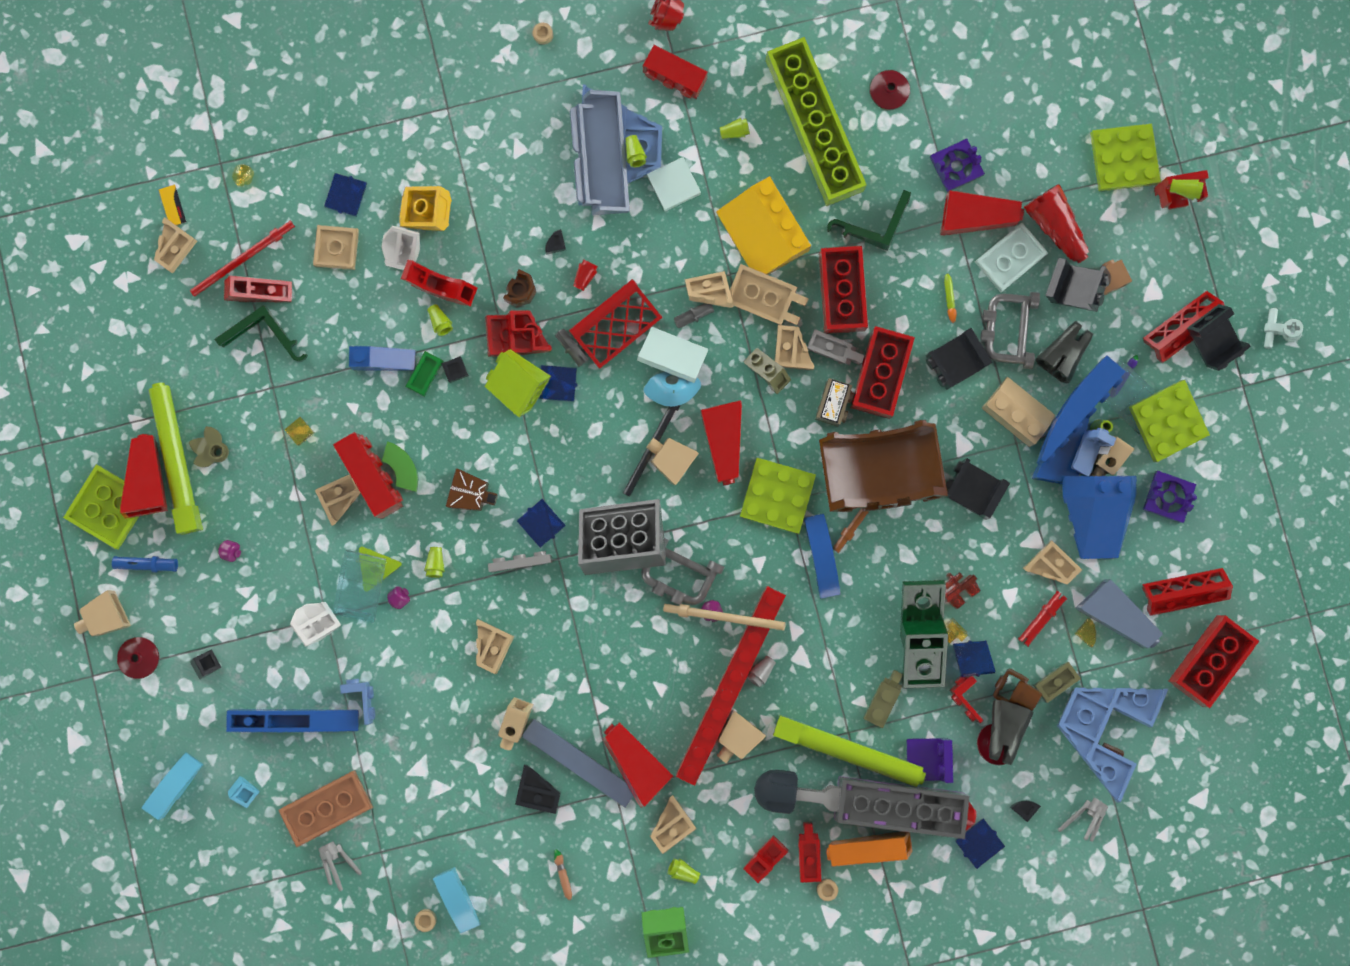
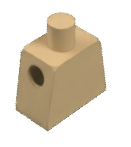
M1115 437L1116 441L1114 446H1111L1108 455H1097L1094 463L1096 468L1090 476H1106V474L1114 476L1134 451V448L1120 438ZM1107 458L1110 459L1109 465L1105 463Z
M652 438L646 447L655 454L651 463L673 485L679 482L699 454L697 451L670 438H667L663 444Z
M112 590L103 592L82 607L80 614L83 619L74 623L78 634L89 631L91 636H100L131 626L116 592Z
M515 697L507 707L498 736L502 738L501 748L512 750L514 742H519L534 704Z
M733 710L718 737V742L724 747L717 757L725 763L730 760L733 754L743 759L766 735Z

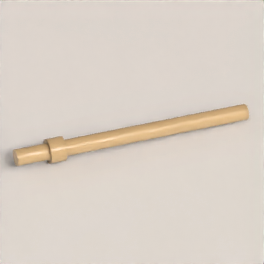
M664 604L663 608L664 612L675 613L680 617L688 618L689 616L785 630V622L690 608V605L680 604V606Z

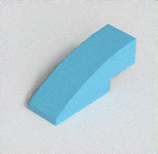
M186 752L152 792L142 806V809L157 820L164 818L175 801L182 796L203 764Z
M455 867L436 875L433 878L435 885L459 932L463 933L479 926L480 922Z

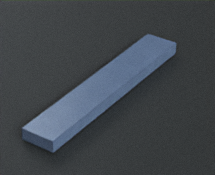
M533 719L522 735L523 738L626 808L633 794L623 779L539 721Z

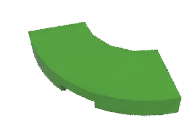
M387 441L382 461L389 464L394 470L396 487L417 492L418 473L411 457L401 447Z

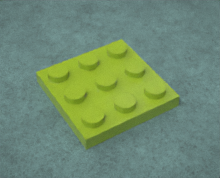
M1152 123L1092 130L1090 132L1098 191L1158 185L1161 182Z
M1180 380L1129 406L1153 462H1159L1210 435L1185 380Z
M757 457L740 517L799 534L816 474Z
M96 464L63 518L114 549L119 550L139 516L125 519L121 515L120 506L125 480Z

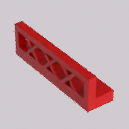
M1205 291L1146 335L1143 341L1155 350L1157 360L1164 363L1193 341L1187 328L1218 304L1224 305V302L1210 292ZM1206 299L1212 302L1208 306H1200ZM1196 312V315L1192 318H1184L1186 314ZM1180 324V327L1176 330H1168L1171 325ZM1164 336V339L1158 343L1152 341L1155 337Z
M1219 568L1146 583L1142 585V589L1148 599L1147 611L1152 616L1230 600L1233 585L1224 569ZM1220 576L1222 581L1215 582L1210 579L1211 577ZM1191 581H1199L1203 584L1202 586H1194L1190 583ZM1172 585H1179L1183 588L1176 591L1170 587ZM1158 589L1163 592L1162 594L1152 595L1150 590Z

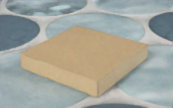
M317 225L313 266L355 270L359 230L357 228Z

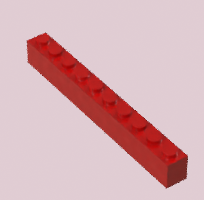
M766 586L751 617L774 620L786 595ZM746 626L676 772V777L694 786L696 785L770 628Z

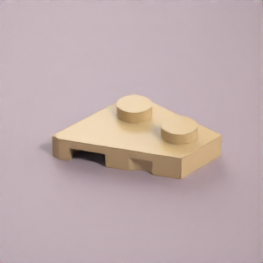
M725 271L685 279L689 301L728 308L733 307Z

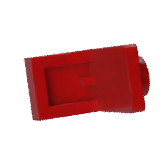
M963 674L955 680L956 685L949 690L953 694L951 698L958 706L962 704L967 710L965 715L972 722L982 723L984 720L962 696L977 680L970 674L966 676Z

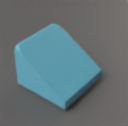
M240 776L229 789L228 796L229 799L247 808L260 791Z

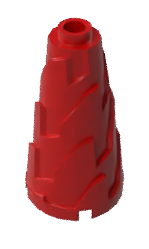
M1060 184L1050 188L1023 207L1042 231L1049 235L1056 246L1066 254L1070 261H1076L1079 264L1088 258L1087 253L1089 251L1083 238V233L1075 220V214Z

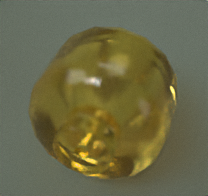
M244 164L237 165L232 173V179L238 186L251 184L254 176L252 168Z

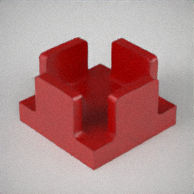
M1208 171L1168 176L1154 187L1155 196L1159 195L1161 208L1168 207L1170 210L1189 205V198L1170 192L1173 179L1199 180V182L1203 183V188L1197 202L1205 200L1208 197L1206 180L1209 178Z

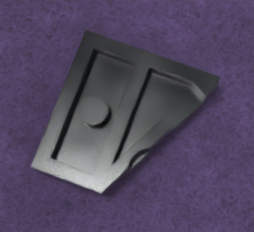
M524 764L515 805L556 814L561 792L529 765Z

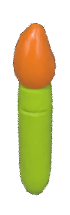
M946 274L944 286L948 308L947 314L950 321L954 323L957 312L955 309L953 283L951 276Z

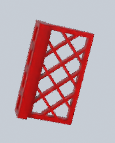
M632 279L568 332L600 369L663 317ZM635 292L641 297V307L629 306L630 296ZM625 300H627V304H626V305H620V304H622ZM615 308H626L625 320L613 318ZM629 308L640 309L639 321L628 320ZM643 310L652 311L656 318L651 322H642ZM609 313H611V318H606V316ZM610 320L609 332L597 331L598 322ZM613 321L625 322L623 334L612 333ZM627 322L639 324L637 334H626ZM646 324V326L641 330V325ZM593 326H595V331H591L590 329ZM585 333H595L594 344L586 345L580 337ZM597 334L609 335L608 347L596 346ZM611 335L623 336L621 347H610ZM626 337H632L625 343ZM588 347L593 348V354ZM596 348L607 349V358L601 363L595 357ZM610 350H616L610 355Z

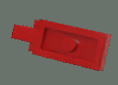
M803 822L804 833L799 834L798 839L800 883L822 882L820 839L818 838V833H813V823Z

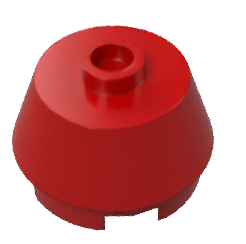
M655 0L650 12L651 15H654L653 20H649L648 24L655 27V30L673 31L683 19L684 3L681 0Z

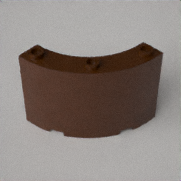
M918 420L911 426L883 432L882 430H873L868 434L845 435L839 434V432H830L827 434V437L819 439L830 512H852L856 508H862L863 511L883 510L912 505V501L916 500L927 502L948 496L935 423Z

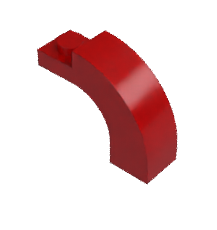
M407 260L401 276L402 280L410 283L414 288L441 299L470 307L478 287L464 280L439 274L413 260Z

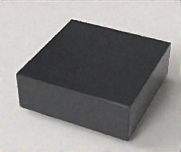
M461 356L441 363L449 383L469 376Z

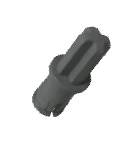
M703 303L695 308L690 307L689 311L674 317V323L677 328H682L694 321L699 322L698 319L714 312L712 304Z
M561 329L555 334V337L565 348V353L572 357L578 367L589 360L578 347L579 343H575L565 329Z

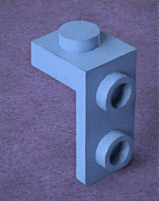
M1103 428L1086 430L1071 468L1084 476H1090L1100 447L1114 446L1116 438L1109 435V431Z
M359 679L346 680V684L340 685L341 693L362 691L364 724H372L375 719V708L371 707V699L374 697L373 686H370L369 682L359 683Z

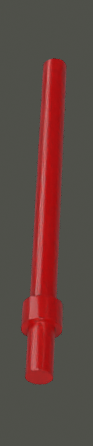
M290 220L280 228H274L269 232L270 235L190 289V292L194 297L268 245L274 241L278 242L281 240L283 235L293 229L295 225Z

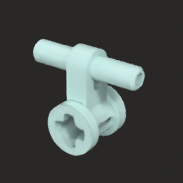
M1269 309L1268 322L1265 323L1264 328L1266 333L1264 348L1271 349L1273 347L1274 334L1282 335L1288 342L1298 341L1303 332L1302 322L1297 319H1290L1285 324L1276 323L1278 309ZM1291 328H1295V334L1290 333Z

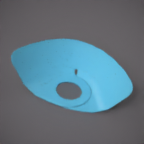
M662 372L650 378L644 387V393L658 404L670 407L678 406L688 402L695 396L701 387V381L696 378L695 383L678 377V382L670 385L665 380L672 374Z

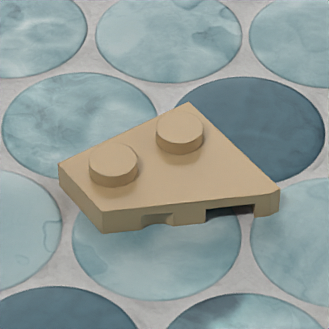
M164 217L162 224H164L162 235H159L158 249L156 250L154 260L171 273H174L197 243V240Z
M778 325L775 362L784 368L814 370V364L811 361L799 327Z
M350 474L315 490L332 526L339 521L361 494Z
M1052 540L1023 567L1027 572L1064 584H1069L1082 571Z
M477 619L478 639H476V647L478 653L476 655V665L497 674L514 636Z
M673 795L669 798L650 836L662 854L697 829Z

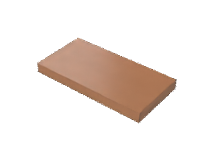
M354 770L282 807L278 811L296 847H299L372 809L373 806Z

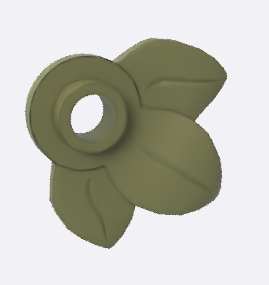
M206 426L204 437L189 441L190 447L197 454L194 464L199 467H209L214 462H223L229 455L227 445L222 443L221 433L215 428ZM217 449H221V450H222V453H221L220 456H217V455H216V450H217Z

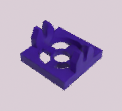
M967 138L930 155V159L947 193L949 190L952 191L985 175L980 165L982 162L981 155L976 154L977 147H971ZM954 151H962L969 157L963 160L956 158ZM948 155L950 163L948 167L944 168L945 162L943 159ZM959 161L962 164V170L954 171L951 168V163ZM972 163V171L966 177L963 170L966 165ZM949 173L958 175L960 180L949 178Z
M1155 471L1143 510L1179 523H1184L1187 512L1194 508L1192 502L1197 499L1196 494H1194L1197 484L1161 471ZM1170 482L1168 489L1164 491L1158 490L1162 488V483ZM1177 484L1183 489L1185 499L1177 496L1175 492ZM1167 491L1172 492L1174 495V500L1171 503L1165 502L1163 498L1164 493ZM1158 497H1160V500L1163 503L1161 509L1158 507L1155 501ZM1174 503L1183 505L1175 512H1168L1170 505Z

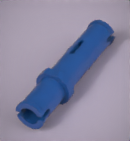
M114 556L112 568L151 570L153 573L158 571L176 572L178 560L164 559L158 556H153L152 558Z

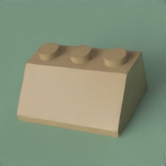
M1006 377L982 407L985 412L1028 447L1037 443L1055 417V414L1009 377Z

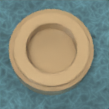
M538 23L533 28V38L538 44H548L553 38L552 28L547 23Z
M823 879L817 885V893L822 900L832 901L838 895V886L831 879Z
M429 909L421 910L415 917V926L422 932L432 930L437 922L435 913Z

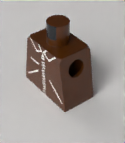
M456 468L446 507L482 511L484 503L495 506L498 494L487 491L488 482Z

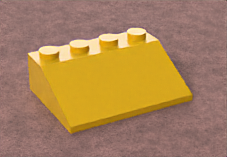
M770 176L751 186L716 211L747 266L764 274H771L809 252L811 244Z

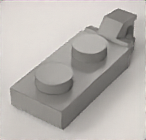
M814 329L807 346L809 351L850 365L851 362L861 365L865 356L855 352L856 347L852 346L853 344Z

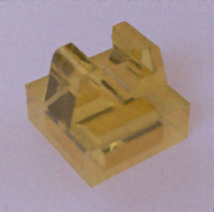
M953 617L947 622L949 644L956 638L962 642L968 636L967 631Z

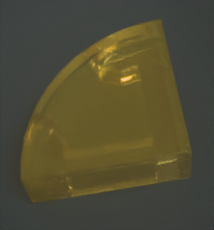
M1087 618L1074 634L1089 647H1093L1096 642L1095 624L1090 618Z

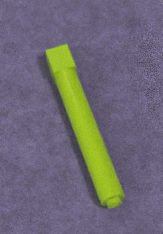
M163 382L152 384V388L148 391L174 507L172 515L176 534L185 535L201 531L203 526L199 508L195 506L170 386L165 385Z
M779 715L773 732L775 737L802 745L917 787L918 784L922 785L926 776L921 766Z

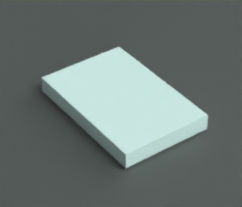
M1021 223L978 258L975 263L1001 293L1045 257L1048 252L1026 226Z
M651 327L637 361L695 383L708 349Z

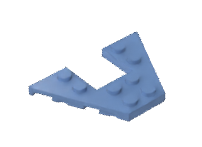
M583 84V89H582V104H583V96H584L589 90H592V89L588 88L587 85H585V84ZM621 104L627 181L631 183L661 168L662 126L647 120L646 117L632 112ZM630 135L637 136L647 156L645 159L646 163L643 166L634 168L627 163L626 137Z
M1074 688L1058 722L1057 727L1118 803L1123 798L1137 764L1098 744L1108 719L1114 709L1151 728L1154 725L1168 689Z

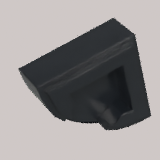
M561 229L555 231L548 239L545 246L546 255L566 250Z
M1022 800L1014 803L1010 808L1028 822L1041 806L1033 801Z

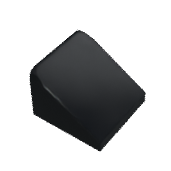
M212 649L190 661L200 680L221 668Z

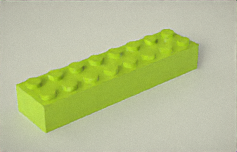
M805 37L767 51L765 61L826 207L864 192L867 184Z

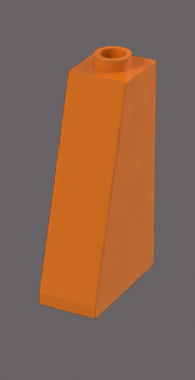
M905 831L832 841L826 849L828 861L831 860L832 866L907 860L913 852L910 832Z

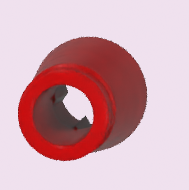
M583 259L582 263H579L573 286L584 291L597 274L598 266Z

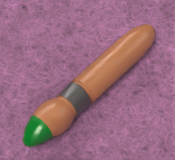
M555 849L554 862L557 866L563 893L568 900H571L572 890L563 863V855L559 850Z

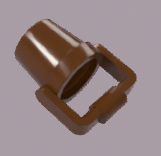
M1007 669L1004 675H1000L996 682L993 697L997 700H1004L1033 711L1042 693L1028 684L1029 679L1013 669ZM1010 674L1020 681L1008 700L998 693L1005 686L1008 680L1007 677Z

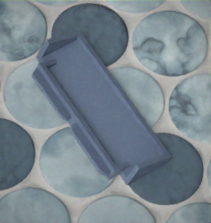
M589 90L583 96V104H577L570 110L572 147L575 152H578V158L574 160L576 198L579 203H582V206H591L592 216L628 213L630 206L620 92Z

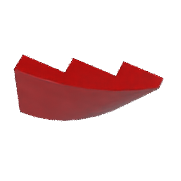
M530 310L509 311L507 315H486L488 357H498L501 352L504 353L510 349L518 355L552 351L551 345L547 343L540 326L536 324Z

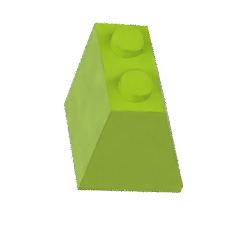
M510 349L499 354L496 359L497 366L487 374L486 380L488 381L484 387L516 416L521 417L532 410L551 376Z

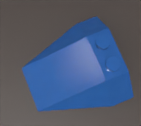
M1063 476V500L1068 506L1070 513L1068 515L1069 521L1073 523L1075 530L1073 535L1080 559L1119 558L1136 500L1137 476Z

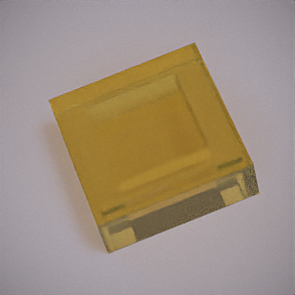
M299 417L284 429L298 446L314 434V431L302 417Z

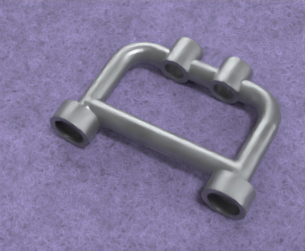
M1031 292L1029 296L997 294L990 300L988 310H983L982 322H987L986 330L981 331L980 342H985V351L991 360L1023 364V368L1033 369L1035 354L1026 352L1029 308L1038 309L1040 293ZM999 302L1021 303L1017 355L998 354L993 350L997 316L996 307Z
M664 538V539H665V547H666V545H667V543H668L669 540L666 539V538ZM665 548L667 558L706 576L698 595L695 597L686 595L653 579L649 573L651 567L642 568L641 574L644 582L653 587L651 592L662 597L664 593L672 596L670 601L678 605L683 602L689 605H697L706 598L717 573L722 574L725 567L711 560L707 567Z

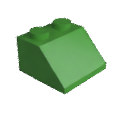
M683 907L641 912L647 958L689 953Z

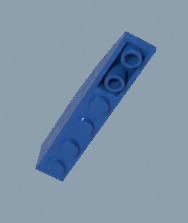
M1108 355L1101 359L1081 381L1061 407L1043 442L1036 462L1039 466L1044 462L1048 464L1056 456L1054 451L1058 447L1062 449L1069 442L1068 436L1071 432L1076 433L1084 425L1081 421L1085 417L1089 419L1096 412L1095 406L1097 403L1100 402L1102 404L1110 396L1108 391L1112 387L1116 389L1124 380L1122 376L1126 371Z
M227 710L226 732L359 731V710Z

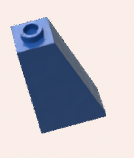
M1087 417L1081 421L1084 425L1076 433L1071 432L1068 436L1069 442L1062 449L1058 447L1054 451L1056 456L1048 464L1044 462L1040 466L1037 465L1032 479L1063 485V476H1079L1080 473L1073 470L1071 466L1084 432L1088 428L1089 419Z

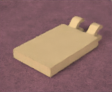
M740 264L730 289L733 306L779 325H782L784 320L798 325L801 318L788 313L791 302L794 301L805 307L808 302V298L796 293L798 287Z

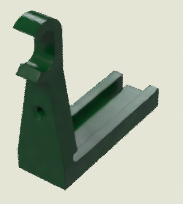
M903 190L883 238L880 237L881 234L838 219H833L828 223L827 232L831 231L832 226L837 225L845 230L842 234L843 238H846L849 234L888 251L906 207L909 204L911 192Z
M264 305L214 339L219 346L224 348L264 320L293 360L301 362L308 357L307 354H302L301 357L295 355L292 347L297 345L298 341H290L270 310Z

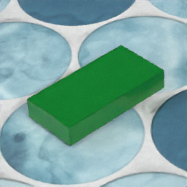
M424 351L405 387L425 397L442 366L441 363L444 361Z

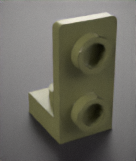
M758 348L744 360L745 365L762 377L776 394L791 381L785 369Z

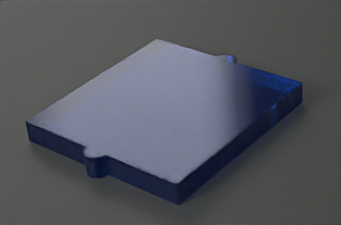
M335 173L324 207L336 210L339 214L346 213L357 217L367 182L354 179L352 176L347 177Z
M541 365V370L549 374L551 378L538 399L574 402L575 388L578 386L576 383L577 368Z
M543 499L532 508H528L527 512L517 520L540 548L551 538L555 539V535L566 526Z
M968 640V642L953 644L961 677L975 675L980 677V675L995 674L987 640L974 642Z
M984 818L966 831L965 839L957 838L955 840L964 852L963 856L967 857L976 869L1005 847L996 835L997 832L991 829Z

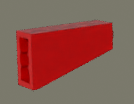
M949 190L945 198L940 235L945 236L1015 227L1019 221H1022L1024 216V209L1021 208L1022 202Z
M741 400L702 409L700 412L717 482L723 483V486L734 484L735 479L739 477Z
M141 434L137 438L131 439L120 513L125 519L168 511L157 441L153 435Z
M620 722L616 726L611 724L603 732L606 736L602 740L637 804L643 808L667 784L673 775Z

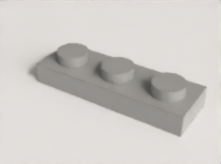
M546 551L535 552L534 557L526 558L525 554L515 555L513 560L505 561V557L492 559L493 563L488 564L489 572L549 564L552 563L551 554L546 555Z

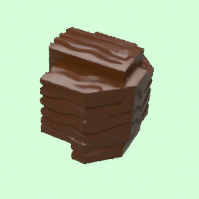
M518 269L516 279L512 278L506 287L508 294H505L503 297L505 302L515 307L530 304L536 294L532 276Z

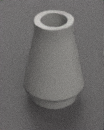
M766 656L750 670L747 676L748 680L757 687H761L762 684L765 685L776 662L769 656Z

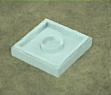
M684 157L647 174L664 212L701 195V191Z

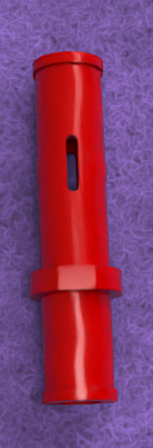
M1056 591L1048 603L1041 607L1042 610L1021 636L1018 637L1020 642H1023L1026 638V641L1023 643L1025 646L1029 647L1052 617L1056 616L1058 609L1067 600L1064 595L1058 599L1062 594L1059 591Z

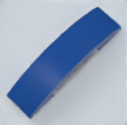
M820 514L804 517L820 599L841 595L825 516Z

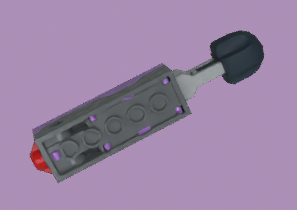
M769 770L763 773L757 779L754 787L755 798L758 804L765 810L790 814L794 811L796 800L822 803L829 811H834V819L837 823L965 839L966 831L976 822V810L969 802L970 796L959 791L920 786L914 787L911 785L838 776L837 786L829 785L823 790L798 787L797 774L784 770Z

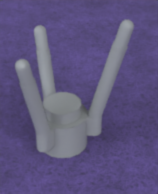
M1096 798L1092 802L1087 800L1075 814L1058 828V831L1062 832L1088 809L1087 814L1093 820L1086 831L1084 840H1088L1091 834L1090 841L1093 842L1102 819L1106 815L1108 806Z
M333 841L318 849L328 884L332 885L333 883L330 874L331 870L339 891H342L343 887L333 864V860L339 858L338 853L358 875L362 874L356 864L343 851L340 844L336 846Z

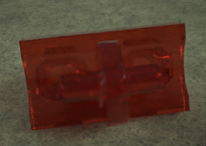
M960 572L955 576L951 573L946 575L949 580L946 582V589H949L951 586L954 587L945 594V602H949L955 609L960 608L966 603L959 595L963 590L970 597L975 596L981 591L975 582L977 578L974 574L967 576L960 583L958 581L963 578Z

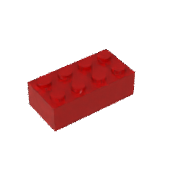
M862 246L821 248L819 252L824 333L865 332L868 328Z
M878 326L872 329L850 408L887 419L893 417L915 337Z
M353 432L333 444L374 517L383 519L404 507L401 503L403 497L398 490L391 486L393 480L388 472L385 473L380 467L383 463L379 456L371 451L370 448L373 446L367 437Z
M1216 615L1168 682L1201 707L1211 708L1259 643V640L1226 615Z

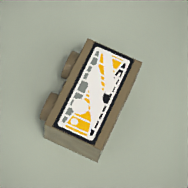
M829 378L826 382L815 420L837 427L841 425V422L845 423L848 411H845L847 403L851 404L854 392L851 391L853 385Z

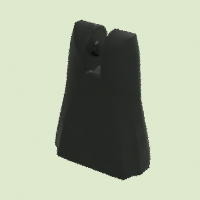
M1077 321L1073 322L1035 359L1037 365L1063 383H1070L1093 337V333L1087 329L1078 340H1075L1074 337L1082 328V325Z
M993 700L989 745L990 759L997 761L1004 745L1002 763L1012 765L1033 716V712L1030 709L1004 700Z

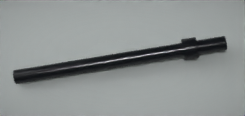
M681 405L668 406L652 438L660 441L675 411H678ZM646 448L623 491V494L629 497L653 454L649 449Z

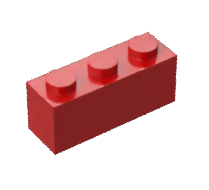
M653 45L643 64V73H645L647 78L651 80L657 79L663 82L662 84L665 87L681 91L680 93L687 98L693 97L697 99L708 77V71L656 45Z

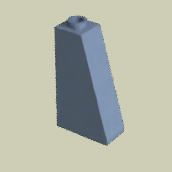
M1111 579L1103 580L1075 607L1081 613L1141 648L1155 647L1160 642L1159 638L1163 635Z

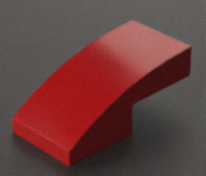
M773 835L743 869L759 883L788 853V849Z

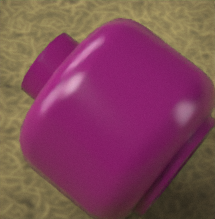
M230 540L223 541L218 548L219 557L223 560L234 562L236 557L238 558L241 555L239 543Z
M395 587L387 595L389 604L393 608L402 609L410 602L409 591L406 588Z
M707 601L701 607L703 610L723 613L718 601ZM704 618L705 621H712V622H717V621H719V620H713V619Z

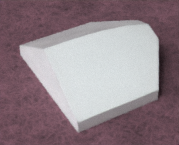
M392 226L383 235L382 251L385 257V265L404 270L407 260L416 262L420 251L419 233Z
M326 602L305 604L295 611L290 625L305 647L322 640L341 626Z

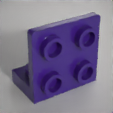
M906 739L907 762L923 767V772L926 773L924 781L954 783L953 745L951 739Z

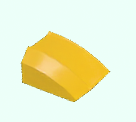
M441 186L405 187L401 201L400 227L444 231L449 226L452 202L449 191Z

